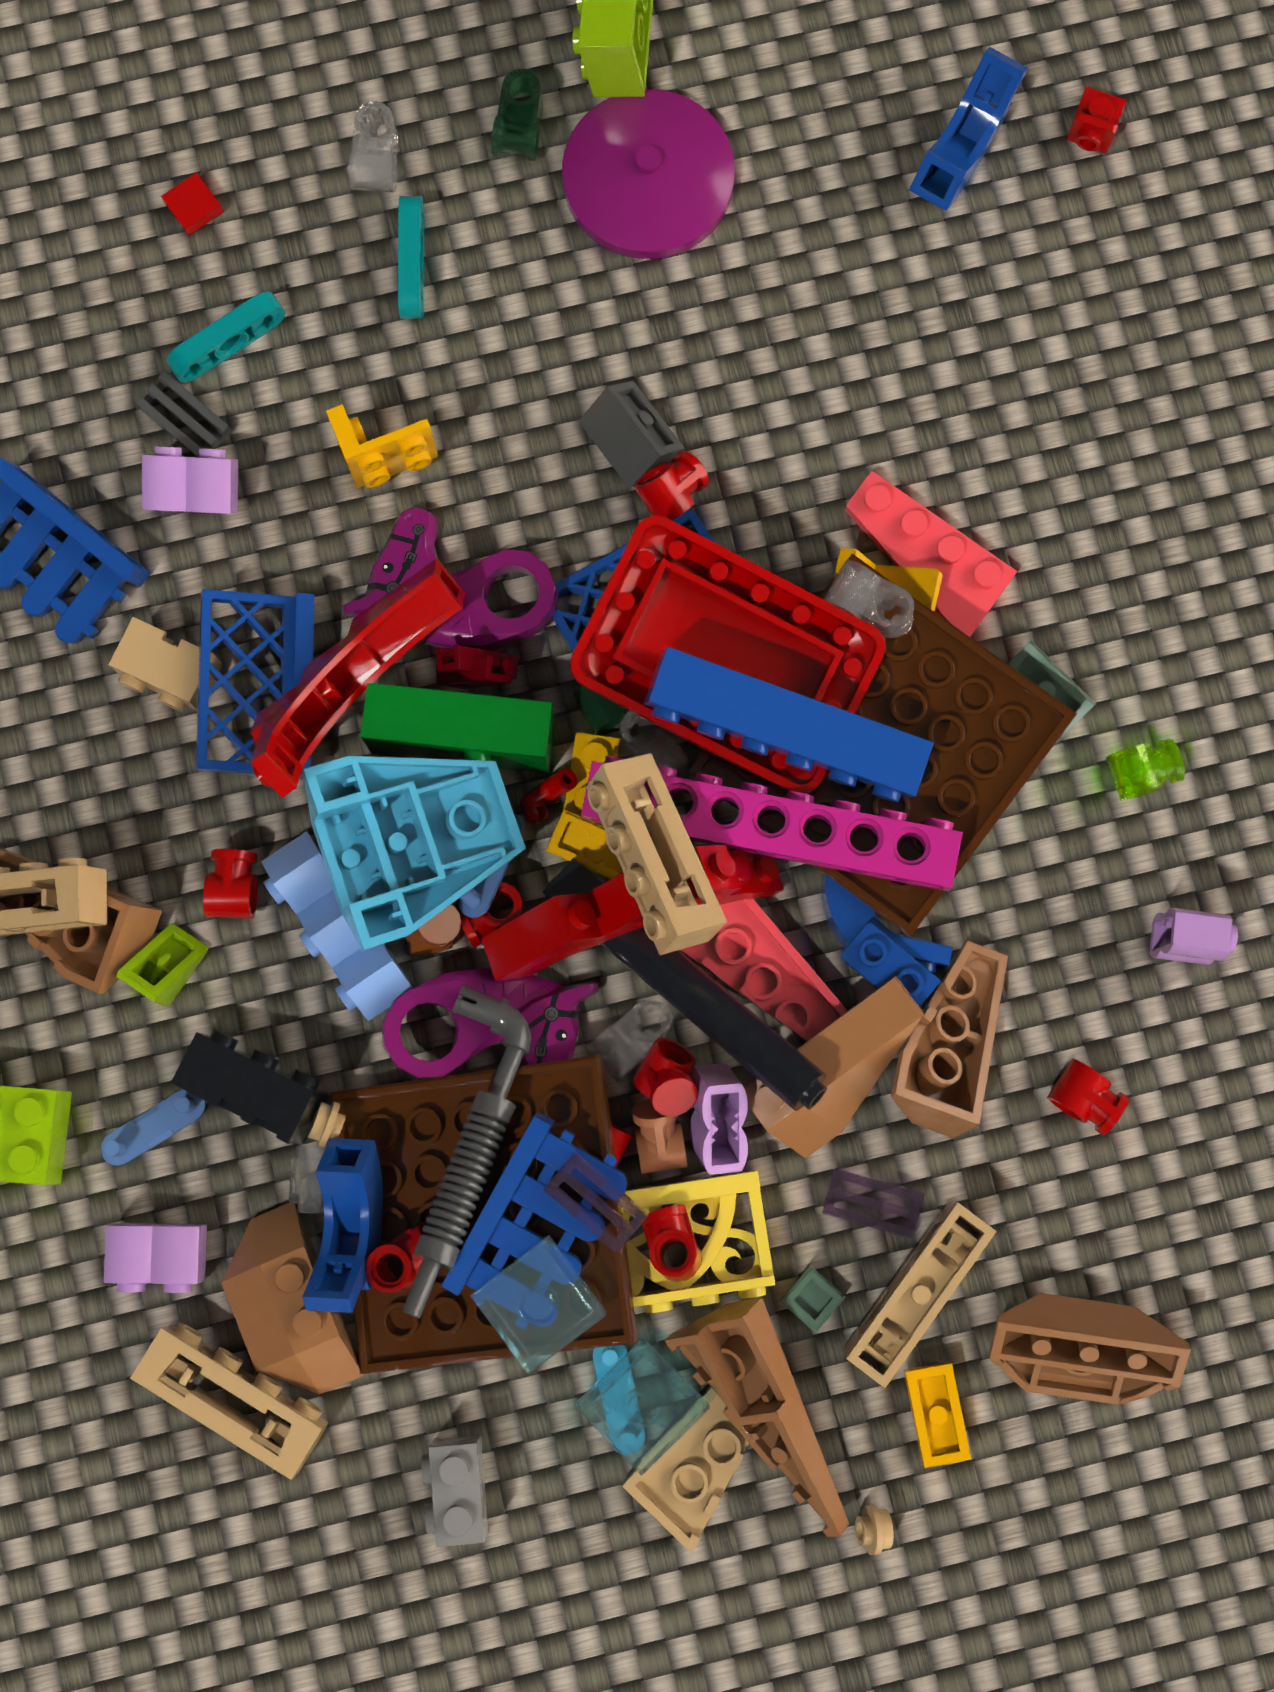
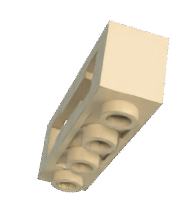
M649 753L602 764L586 786L588 801L591 808L600 817L606 831L607 845L610 851L617 856L624 872L626 889L635 898L643 916V926L647 936L654 941L659 955L709 942L727 923V920L652 754ZM646 781L658 804L655 809L644 786ZM691 878L702 904L697 905L687 879Z
M84 858L59 859L58 867L48 868L47 863L19 864V871L10 872V868L0 867V898L41 893V906L55 907L59 910H45L34 907L0 910V936L107 925V869L87 866V859Z
M949 1201L844 1347L841 1354L882 1387L886 1388L997 1231L960 1203Z
M179 1323L177 1327L173 1324L162 1327L130 1379L292 1480L300 1472L329 1422L320 1417L323 1411L304 1398L299 1397L295 1402L280 1392L283 1386L272 1377L262 1373H258L255 1377L240 1367L243 1363L242 1359L234 1353L221 1347L214 1351L201 1343L203 1335L194 1328L184 1323ZM182 1356L189 1359L195 1364H190L189 1362L185 1361L184 1359H182ZM201 1369V1375L263 1414L271 1411L276 1415L273 1419H269L263 1431L259 1433L261 1425L199 1386L195 1390H191L186 1387L187 1382L192 1383ZM168 1374H170V1375L174 1376L175 1378L179 1379V1381H177V1380H175L174 1378L170 1377ZM282 1419H284V1420H286L287 1422H289V1423L291 1424V1426H289V1425H287L286 1423L282 1422ZM269 1438L274 1439L275 1441H277L278 1443H280L282 1446L278 1445L277 1443H275L274 1441L270 1440Z

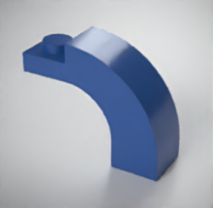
M991 47L985 51L957 110L940 138L927 151L909 191L945 211L952 206L969 182L996 136L1028 67Z
M822 874L821 895L824 912L832 932L844 949L847 948L867 923H872L934 975L936 968L944 969L950 965L953 947L907 938L892 932L881 923L873 909L830 877Z
M329 1138L316 1169L324 1205L323 1239L317 1262L302 1297L306 1310L353 1313L360 1291L370 1290L371 1283L366 1275V1262L369 1255L377 1247H380L383 1223L382 1174L375 1140Z

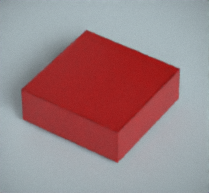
M197 172L161 196L167 208L188 236L224 212L220 203Z

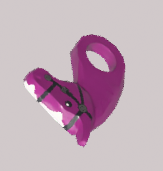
M411 507L400 514L384 548L371 569L365 597L344 604V615L356 617L437 558L435 542L438 535V521L433 513L421 507ZM505 549L484 558L464 570L452 573L451 576L465 592L463 609L434 629L421 641L448 648L460 645L476 649H492L526 639L541 632L555 615L558 590L548 566L531 552ZM508 572L528 574L537 581L539 587V596L534 607L527 614L518 618L506 619L497 616L487 606V594L491 584L499 576Z
M488 968L441 974L406 991L393 1000L382 1021V1045L395 1067L416 1078L443 1077L488 1046L499 1041L503 1042V1036L490 1031L491 1026L458 1013H452L461 987L466 985L467 988L502 1001L505 998L510 1000L508 1004L520 1011L527 1021L532 1038L528 1055H523L519 1066L573 1059L579 1036L580 1003L599 992L597 982H582L562 986L554 981L535 975L519 979L495 981L492 970ZM424 1003L436 1004L447 1010L454 1020L456 1029L455 1040L449 1052L441 1058L432 1061L419 1060L409 1054L403 1046L400 1036L401 1023L407 1012L416 1005Z

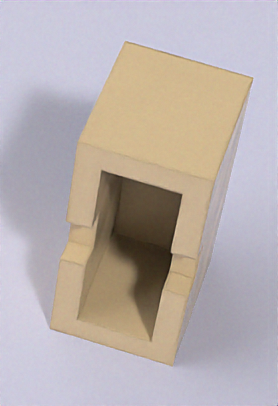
M132 617L108 664L120 675L118 682L139 693H143L145 687L160 693L158 701L177 711L183 712L185 706L197 711L199 647L181 639L178 647L174 646V640L166 637L167 633ZM210 652V663L220 671L223 664ZM209 673L210 688L213 685L215 679Z

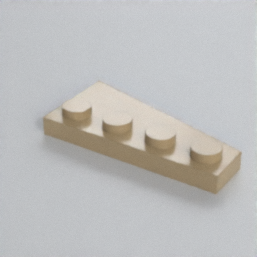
M711 1386L622 1483V1487L691 1554L697 1546L706 1524L714 1514L724 1490L740 1465L749 1445L747 1440L723 1413L726 1404Z

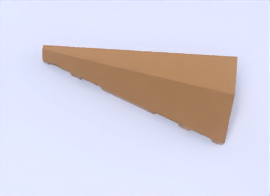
M759 1297L727 1303L671 1333L665 1339L669 1349L672 1352L678 1348L696 1368L692 1376L700 1386L708 1383L726 1404L723 1413L768 1467L773 1469L778 1466L795 1486L791 1493L800 1504L807 1500L826 1523L823 1528L826 1536H841L849 1522L763 1298Z

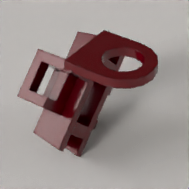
M460 645L453 646V649L436 648L437 685L469 689L511 684V680L517 678L520 656L503 654L502 646L492 649H476Z

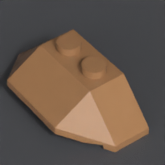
M294 1200L250 1220L221 1283L255 1371L317 1394H323L365 1374H360L359 1358L341 1313L310 1311L305 1308L302 1296L317 1262L318 1255L297 1202Z
M1040 1293L998 1315L989 1350V1360L996 1366H1000L1007 1376L1026 1392L1121 1405L1149 1397L1164 1388L1167 1391L1180 1388L1191 1348L1188 1342L1135 1306Z

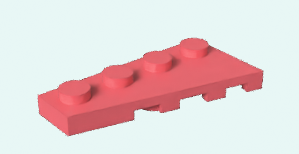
M873 471L869 473L845 507L844 511L881 553L885 552L896 566L934 568L943 574L936 608L950 624L971 637L1017 573L1015 569Z
M754 899L721 904L720 907L727 923L709 942L680 950L805 1042L848 1012Z

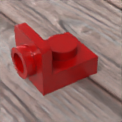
M1086 86L1066 140L1076 143L1083 150L1100 151L1106 154L1116 134L1117 125L1127 100Z

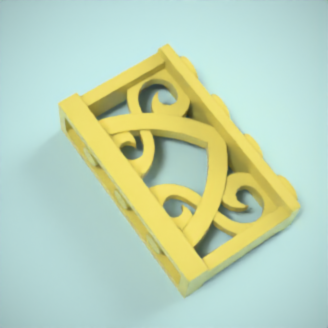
M754 1170L625 1191L620 1197L625 1233L638 1229L633 1228L629 1223V1218L635 1213L646 1215L661 1209L662 1205L684 1204L693 1232L709 1236L701 1250L702 1261L699 1270L688 1280L675 1282L668 1280L652 1265L650 1259L637 1249L638 1246L647 1242L644 1232L632 1239H629L625 1234L634 1307L645 1306V1311L648 1314L673 1310V1301L691 1298L692 1306H702L720 1302L719 1294L738 1291L739 1299L767 1295L765 1287L776 1284L758 1171ZM737 1193H748L754 1234L742 1229L731 1228ZM698 1203L706 1204L709 1212L703 1219H716L714 1226H705L693 1221L690 1215L692 1207ZM727 1237L741 1239L752 1247L755 1260L752 1267L746 1273L732 1274L725 1268V1262L728 1258L736 1256L741 1259L740 1254L734 1248L723 1246ZM710 1266L714 1275L720 1280L692 1285ZM644 1276L667 1288L640 1293L644 1285Z

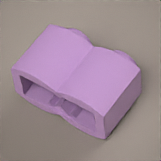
M155 446V455H142V509L224 514L238 513V459H226V450L199 448V457L182 456L181 447Z
M1171 907L1166 913H1158L1152 922L1149 954L1152 958L1210 965L1214 960H1225L1229 953L1235 951L1238 929L1236 925H1232V917L1230 915Z
M726 1063L694 1066L690 1077L695 1083L698 1097L693 1106L695 1110L689 1123L691 1146L709 1175L740 1172L743 1170L748 1156V1142L741 1128L748 1110L746 1091Z
M114 1223L106 1225L104 1283H117V1292L146 1291V1283L163 1284V1292L165 1293L192 1292V1284L205 1281L207 1224Z

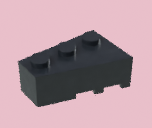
M213 1029L210 1036L196 1032L171 1083L216 1107H222L240 1116L241 1120L253 1126L258 1125L277 1134L276 1138L287 1144H304L320 1102L324 1103L328 1096L327 1093L317 1089L321 1081L298 1069L295 1070L293 1076H290L276 1069L279 1063L278 1059L257 1049H254L252 1055L249 1056L235 1049L238 1043L237 1039L216 1029Z

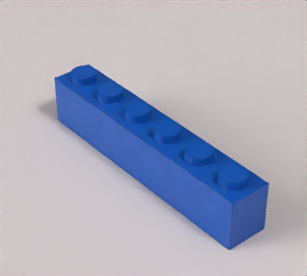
M666 647L661 651L643 703L654 708L652 716L673 724H679L681 718L698 724L696 731L703 735L723 740L725 734L742 739L740 747L764 756L768 755L769 749L787 755L784 763L810 772L813 765L830 771L828 777L830 780L851 787H855L857 781L874 786L873 795L899 803L901 796H916L934 744L931 741L670 647Z

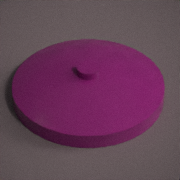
M645 89V97H610L602 101L578 122L568 139L562 161L563 190L573 218L592 240L604 248L623 256L638 259H658L674 256L693 248L707 238L719 225L732 198L735 176L734 156L724 130L717 120L698 103L670 91Z

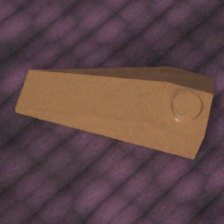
M0 848V867L10 868V872L19 871V864L37 862ZM107 888V925L25 934L28 936L27 942L35 950H41L55 964L53 968L63 978L98 994H104L119 980L116 977L118 970L151 942L162 910ZM41 893L0 898V910L34 907L59 911L55 907L41 906Z
M966 941L925 1008L924 1016L902 1047L898 1057L891 1097L912 1124L951 1138H955L980 1125L1008 960L1007 955Z
M895 976L797 1048L800 1053L826 1074L823 1085L827 1087V1091L812 1109L808 1110L803 1106L798 1111L793 1110L758 1079H755L744 1088L747 1094L748 1106L766 1131L804 1158H807L843 1132L925 1013L897 976Z

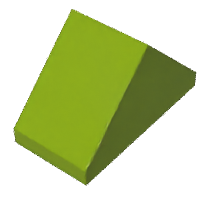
M171 923L120 968L116 977L154 1003L170 1007L207 954L209 947Z

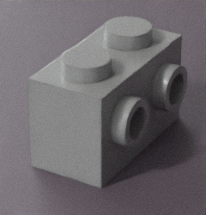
M481 1435L434 1439L429 1446V1454L422 1455L421 1458L423 1484H431L433 1503L425 1505L427 1534L435 1533L436 1547L485 1543L489 1530Z

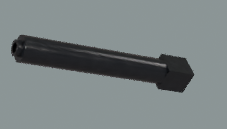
M573 858L543 893L548 899L557 895L588 893L603 883ZM644 927L600 943L793 1110L798 1111L803 1106L810 1110L824 1096L827 1091V1087L823 1085L826 1074L680 950L659 955L654 941L649 939Z

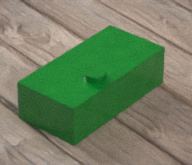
M367 683L360 738L372 755L398 758L496 761L500 769L550 774L556 719L552 702Z

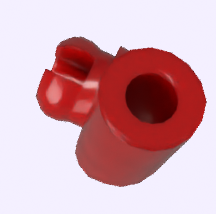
M563 768L525 794L520 802V809L524 810L525 820L529 823H538L546 820L549 815L546 806L576 787L577 777L575 773L570 769Z

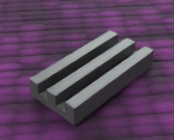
M165 371L159 376V383L156 386L152 383L147 389L148 394L144 398L140 396L135 401V404L143 413L195 457H199L200 447L153 407L157 401L206 442L202 447L203 449H216L232 432L223 420ZM168 389L213 426L217 432L212 435L165 395Z

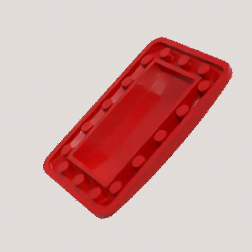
M657 515L645 518L635 528L572 653L570 670L574 679L582 686L677 736L787 791L809 793L822 782L827 772L826 769L813 765L811 772L798 769L784 763L787 755L769 749L767 756L760 755L741 748L742 739L725 734L724 739L719 740L697 732L698 724L681 718L679 724H673L652 716L654 708L643 703L661 651L666 647H670L855 714L884 657L886 646L883 635L873 625L666 517Z

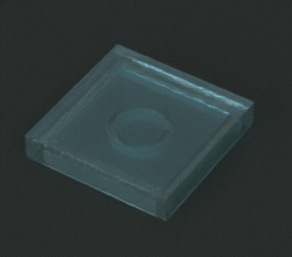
M550 1235L546 1236L470 1295L528 1374L607 1314L606 1310Z
M644 1338L575 1403L577 1410L641 1476L710 1409L709 1403Z

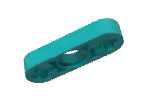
M399 196L398 307L400 319H423L425 223L422 196Z
M272 292L259 293L179 344L169 353L166 362L180 382L193 381L273 330L282 322L286 312Z

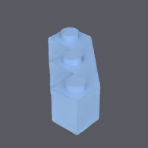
M307 831L261 861L270 877L263 882L265 887L278 904L286 900L296 913L305 929L299 935L300 939L314 958L322 954L331 965L341 985L335 988V991L349 1011L358 1007L369 1022L388 1009L393 1000L413 988L401 966L384 944L362 951L340 911L320 848Z

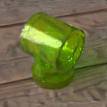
M1170 738L1161 740L1158 746L1151 748L1150 743H1144L1123 749L1106 757L1120 801L1136 798L1164 787L1163 782L1169 781L1175 784L1183 781L1185 778L1183 758L1177 744Z

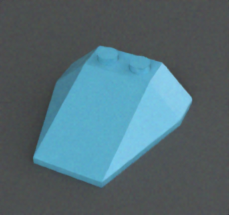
M346 756L302 770L311 825L340 911L362 951L409 936L526 849L496 761Z

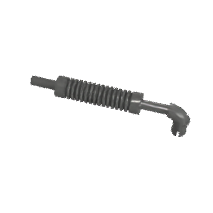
M462 985L452 1013H458L491 1026V1032L503 1036V1045L506 1049L489 1092L479 1090L470 1110L472 1114H468L466 1118L469 1122L464 1123L463 1128L465 1131L460 1133L462 1139L457 1140L458 1148L453 1150L455 1156L450 1158L452 1165H448L446 1168L449 1173H445L443 1176L446 1182L440 1183L439 1187L442 1190L436 1193L439 1199H434L432 1203L436 1208H430L429 1213L432 1216L426 1218L428 1225L423 1226L422 1229L425 1234L420 1236L413 1253L416 1257L421 1258L422 1262L402 1312L416 1318H421L440 1267L453 1269L460 1252L457 1245L463 1244L460 1237L467 1234L463 1228L470 1226L466 1219H472L474 1216L470 1212L477 1208L473 1202H479L480 1197L477 1194L483 1193V1188L480 1185H484L487 1182L483 1176L490 1175V1171L487 1169L493 1167V1162L490 1159H496L497 1155L494 1151L500 1149L498 1142L503 1141V1137L500 1134L506 1133L507 1130L504 1125H509L516 1108L515 1104L506 1100L523 1055L529 1054L532 1039L527 1021L520 1011L508 1004L510 1000L505 998L502 1001L467 988L466 985Z

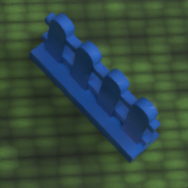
M0 457V480L2 481L0 483V535L13 518L22 524L3 551L0 549V589H12L20 581L28 588L21 601L26 613L42 617L47 615L53 608L62 616L55 625V633L59 640L69 644H76L85 636L94 639L100 631L94 626L98 618L113 599L121 603L126 597L127 593L121 589L124 584L130 582L141 587L151 572L20 466ZM26 501L35 508L30 515L21 509ZM59 528L68 534L64 542L54 535ZM47 545L56 553L37 578H35L27 570ZM92 555L102 562L98 569L88 563ZM79 572H81L89 581L73 602L68 605L60 597Z
M540 1112L533 1117L459 1252L453 1269H450L441 1287L457 1296L467 1285L476 1290L472 1300L483 1305L487 1297L518 1314L519 1316L515 1324L526 1329L530 1321L538 1326H548L555 1321L559 1307L556 1300L545 1293L552 1279L562 1284H570L577 1280L581 1273L582 1265L579 1258L568 1251L575 1237L591 1242L597 1240L602 1235L605 1227L604 1220L599 1213L591 1208L599 1194L608 1199L621 1197L625 1193L628 1183L625 1174L614 1167L618 1158L607 1153L604 1161L572 1144L571 1142L575 1134L565 1129L561 1137L550 1132L555 1120ZM534 1158L545 1163L538 1179L527 1173ZM556 1170L588 1187L581 1203L548 1185ZM511 1201L522 1206L515 1221L504 1215ZM533 1212L565 1230L558 1245L525 1227ZM488 1243L499 1248L492 1263L481 1257ZM510 1255L542 1272L535 1287L502 1269Z

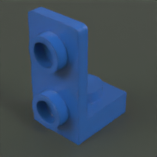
M867 923L841 954V959L876 989H879L897 976L919 1007L941 982L939 978L872 923Z

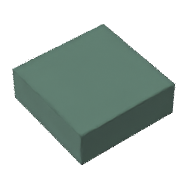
M808 1265L779 1301L816 1333L846 1296L813 1267Z

